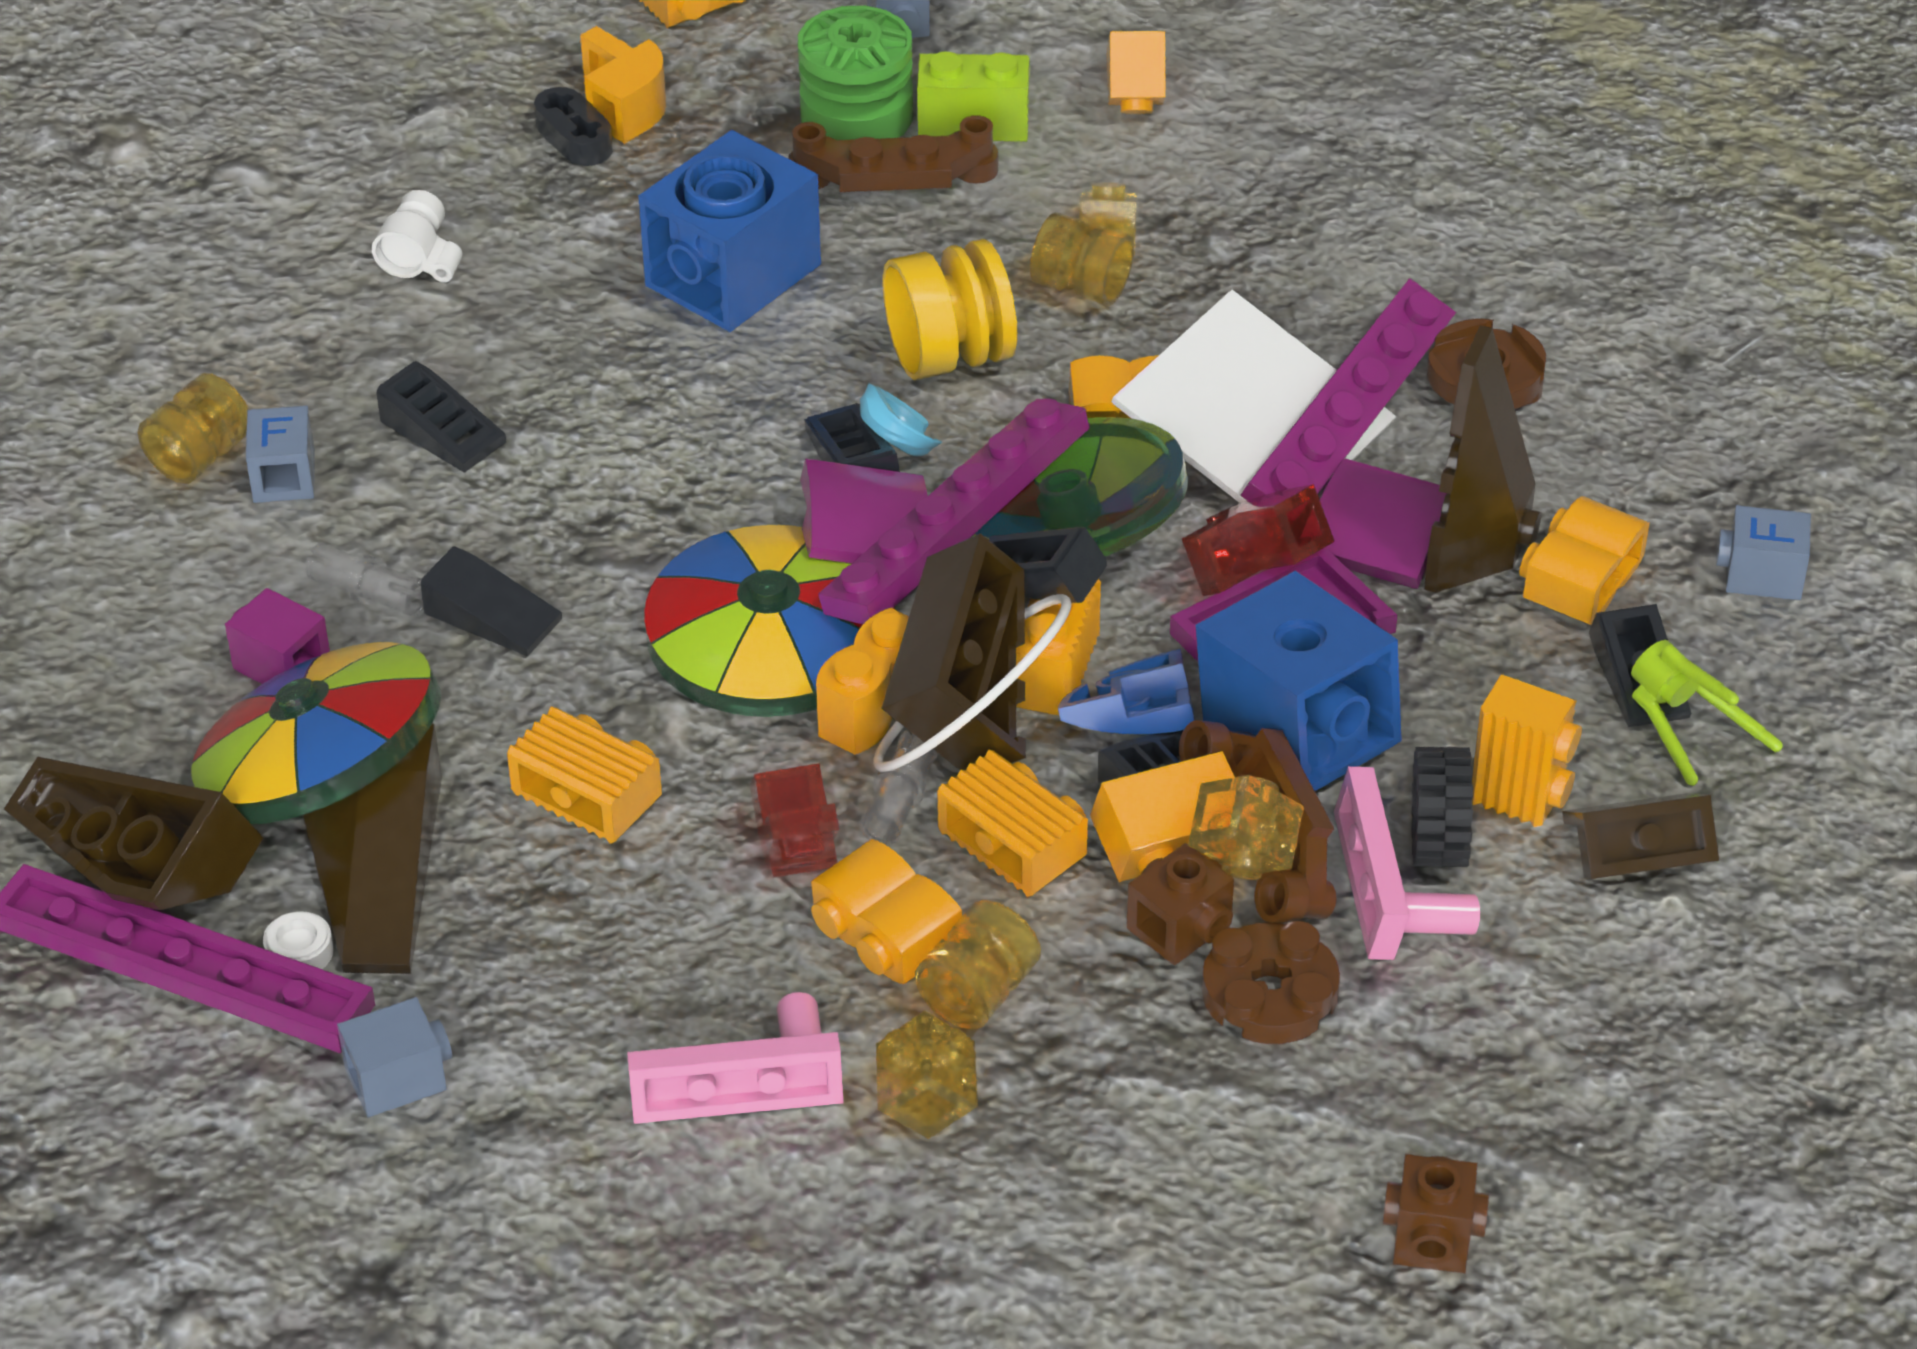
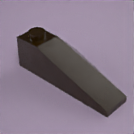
M1481 325L1461 367L1449 432L1450 436L1455 437L1448 455L1446 468L1442 472L1439 492L1446 493L1441 510L1440 522H1434L1430 535L1424 590L1434 593L1513 569L1523 545L1529 547L1531 543L1536 541L1541 523L1542 513L1532 510L1536 484L1492 328Z

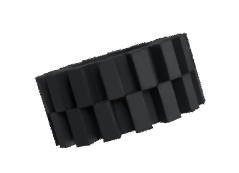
M1415 747L1411 806L1414 866H1469L1471 855L1470 843H1472L1471 822L1473 821V773L1469 747Z

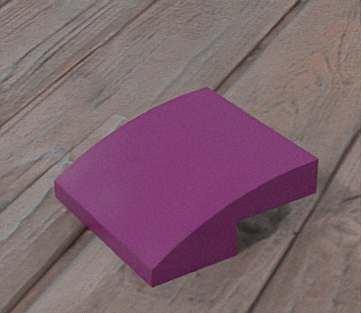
M805 458L800 482L807 506L802 532L809 558L845 563L856 561L879 540L882 534L894 527L916 507L919 501L928 496L923 475Z
M1344 458L1331 477L1312 515L1300 544L1301 553L1322 544L1351 571L1418 590L1427 566L1432 525L1435 521L1440 522L1446 493L1439 492V484Z

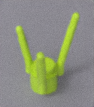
M1662 640L1653 644L1635 662L1631 675L1640 686L1633 692L1632 698L1647 712L1676 767H1678L1688 785H1696L1698 783V776L1659 705L1660 703L1667 702L1671 707H1677L1697 692L1774 752L1782 750L1783 744L1778 738L1736 705L1739 702V696L1688 660L1669 640Z

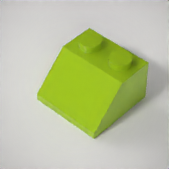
M953 52L919 53L917 83L918 135L949 136L960 130V122L964 118L978 115L992 121L993 141L1028 142L1029 55H1011L1004 52L991 55L956 54Z

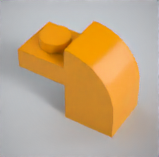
M598 26L581 34L586 100L609 121L612 136L625 144L656 125L665 113L666 92L662 52L650 39L632 48L624 41L617 39Z

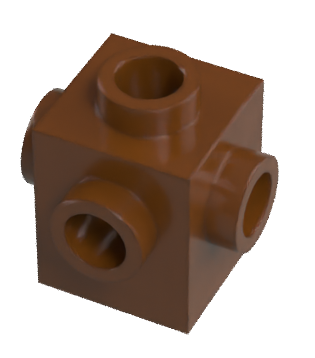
M1184 843L1165 858H1157L1150 862L1141 875L1128 883L1127 930L1175 966L1205 943H1212L1215 934L1220 930L1230 927L1233 919L1234 878L1228 874L1219 862L1207 859L1189 844Z
M1405 1154L1402 1183L1387 1181L1383 1225L1397 1227L1393 1265L1465 1274L1470 1236L1485 1237L1489 1194L1475 1192L1478 1163L1453 1160L1444 1156L1427 1157Z

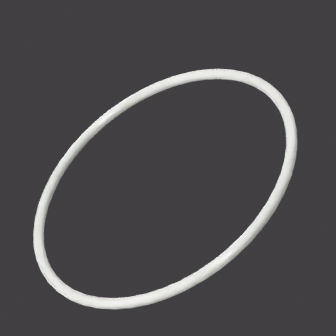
M1056 594L1025 608L1026 620L1047 607L1061 604L1058 615L1041 639L987 694L951 724L920 746L896 759L883 762L886 751L904 727L896 721L884 736L873 758L874 767L878 771L886 772L905 766L935 748L985 709L1034 662L1056 636L1071 610L1070 598L1064 594Z

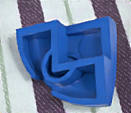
M1181 649L1154 655L1108 672L1109 676L1096 682L1097 696L1091 698L1088 684H1082L1074 689L1072 693L1067 694L1058 706L1061 721L1081 728L1108 733L1157 734L1184 730L1190 722L1195 721Z

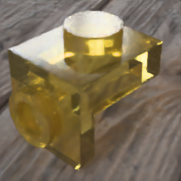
M1120 183L1092 184V192L1080 193L1078 253L1081 257H1134L1137 193H1126V185Z

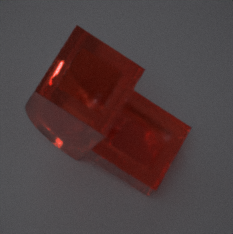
M1314 484L1273 492L1230 507L1207 518V525L1181 538L1203 596L1220 594L1260 570L1295 565L1335 542Z
M820 763L754 774L750 790L759 839L770 877L778 878L826 870L835 865L838 861L834 839L840 829L835 803L827 804Z

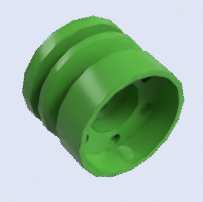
M841 6L822 11L806 21L798 33L801 123H818L825 128L826 136L836 140H853L861 137H872L875 139L899 138L905 134L913 122V83L911 77L912 31L904 20L887 10L875 7Z

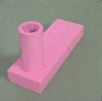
M1348 766L1334 809V816L1368 959L1394 960L1404 933L1474 935L1478 930L1480 921V905L1475 894L1404 892L1374 767Z
M795 992L784 996L777 1005L780 1038L627 1052L634 1124L843 1103L838 1032L821 1033L817 1001L807 993Z

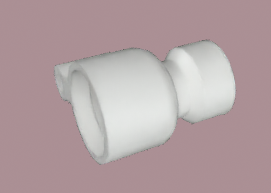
M413 190L403 197L397 211L387 217L372 243V254L375 262L384 271L401 278H411L424 271L431 274L439 282H448L452 279L463 254L456 243L445 241L436 235L445 217V209L442 202L435 195L424 190Z

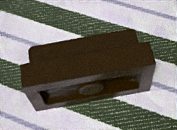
M1685 793L1562 811L1564 824L1577 825L1583 875L1587 879L1720 861L1711 795Z

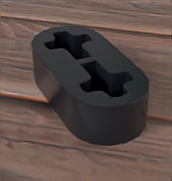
M553 87L545 89L534 99L536 127L568 161L580 166H594L610 158L613 153L611 125L579 92L567 87Z

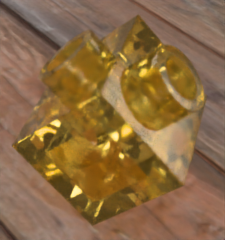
M1246 775L1201 783L1188 846L1222 864L1223 871L1238 879L1257 880L1262 877V873L1292 869L1304 806L1280 793L1279 786L1276 783L1259 777Z
M924 1010L900 1028L889 1032L884 1039L876 1043L877 1107L881 1112L929 1139L978 1107L975 1041L969 1038L962 1030L951 1027Z

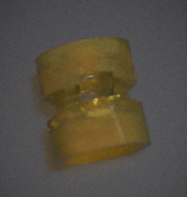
M1054 212L1044 221L1032 249L1030 260L1032 282L1059 291L1064 288L1071 289L1074 287L1076 296L1111 306L1122 294L1131 272L1134 258L1133 237L1100 225L1090 231L1087 222Z
M202 373L173 396L172 401L161 405L139 424L137 430L139 444L148 460L165 477L177 483L189 484L215 464L219 455L222 456L229 452L247 436V410L249 408L238 391L227 381L214 374Z
M978 901L973 903L947 934V941L941 939L915 970V984L928 1006L945 1021L964 1029L974 1030L982 1028L1009 996V991L1015 990L1041 959V946L1035 932L1015 911L998 902Z

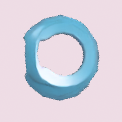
M868 383L866 391L860 398V416L874 432L898 449L916 457L928 454L934 447L943 443L938 439H932L924 435L929 423L920 413L889 392Z

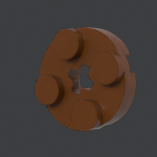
M1476 318L1459 321L1445 327L1435 337V345L1429 352L1427 378L1433 390L1447 402L1455 405L1462 363L1480 325L1493 329V319ZM1512 324L1511 333L1502 329H1493L1514 408L1518 409L1526 404L1537 402L1542 397L1546 364V352L1543 345L1532 333Z
M1292 921L1287 924L1256 923L1240 928L1229 927L1220 930L1212 939V949L1205 959L1203 966L1202 995L1204 1004L1212 1018L1222 1026L1224 1019H1226L1232 1025L1242 1028V1038L1263 1044L1291 1043L1307 1038L1319 1029V1020L1328 1015L1329 1011L1332 1015L1338 1003L1340 971L1333 953L1320 941L1318 930L1313 925L1304 921ZM1273 976L1281 979V986L1279 989H1268L1265 981L1255 980L1261 977Z

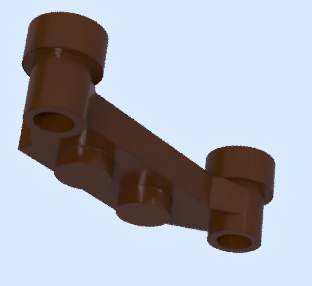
M975 115L964 118L960 122V130L949 136L916 135L903 138L875 139L872 137H861L853 140H836L826 136L825 128L822 125L814 122H805L798 124L792 130L793 151L788 156V159L818 174V189L824 188L830 182L839 185L840 192L952 188V180L957 177L967 183H985L994 179L998 174L999 151L996 145L993 144L992 121L984 116Z
M1201 720L1190 722L1183 730L1179 742L1181 762L1223 751L1253 816V822L1278 868L1266 870L1257 881L1254 901L1259 916L1266 922L1284 924L1300 921L1302 918L1323 920L1330 917L1336 906V891L1333 884L1327 880L1328 837L1334 831V827L1283 731L1262 728L1257 735H1253L1250 732L1228 730L1224 724L1219 722Z

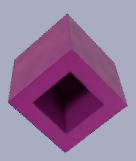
M265 588L246 606L239 608L232 618L225 623L233 669L261 684L295 665L330 652L325 617L269 588ZM314 659L307 668L301 684L289 689L282 695L291 699L296 693H298L305 685L309 683H304L310 667L316 659Z

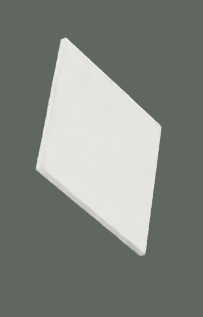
M1231 290L1113 397L1111 403L1280 534L1284 530L1282 526L1240 495L1337 370L1238 293ZM1384 407L1347 455L1346 459L1354 461L1394 422L1397 416ZM1329 479L1328 482L1324 485V487L1321 489V491L1318 493V495H1319L1323 490H1325V488L1327 487V485H1328L1330 479Z

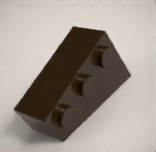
M981 533L927 557L881 708L923 742H926L951 724L999 683L1016 666V648L1025 644L1024 569ZM1015 680L985 709L933 748V750L959 770L965 771L970 763H976L979 756L985 757L989 749L994 750L1010 763L1025 759L1026 739L1016 735V704L1025 701V681Z

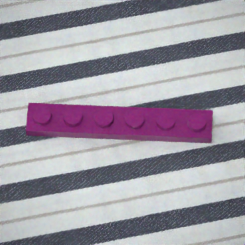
M1409 278L1254 475L1240 496L1289 532L1334 474L1341 461L1347 457L1435 342V337L1448 325L1456 312Z
M1037 398L1029 403L1017 417L999 433L993 435L988 443L963 465L956 468L950 477L926 498L919 501L913 510L889 531L882 534L875 544L851 565L844 568L841 574L818 594L824 615L864 624L875 614L888 608H894L919 585L928 556L969 539L1090 428L1086 409L1084 407L1059 403L1054 399Z
M26 864L21 866L0 892V931L338 1053H342L337 1024L368 1014L375 1007L373 987L144 906L113 900L102 891Z

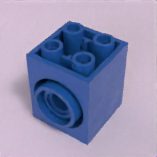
M734 130L727 132L638 195L645 286L728 332H732L821 265L818 174Z
M1293 571L1195 625L1203 721L1219 722L1224 724L1228 730L1250 732L1253 735H1257L1262 728L1282 730L1314 791L1346 774L1348 766L1358 767L1402 742L1398 639L1297 571Z

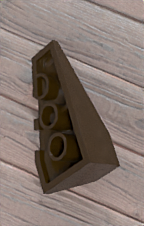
M405 723L390 739L365 725L364 728L385 739L386 742L345 771L309 787L303 810V819L314 855L318 878L325 897L343 973L411 974L442 782L435 723Z
M43 757L36 758L4 807V810L110 898L157 910L230 893L264 839L222 792Z

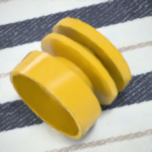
M986 239L971 241L964 249L958 245L948 246L942 253L940 266L934 256L926 251L889 259L884 264L882 276L883 300L892 343L903 369L914 381L951 373L956 369L959 353L965 363L971 367L983 365L987 358L993 362H1000L1014 356L1017 345V319L1014 299L1008 275L1000 255L991 242Z

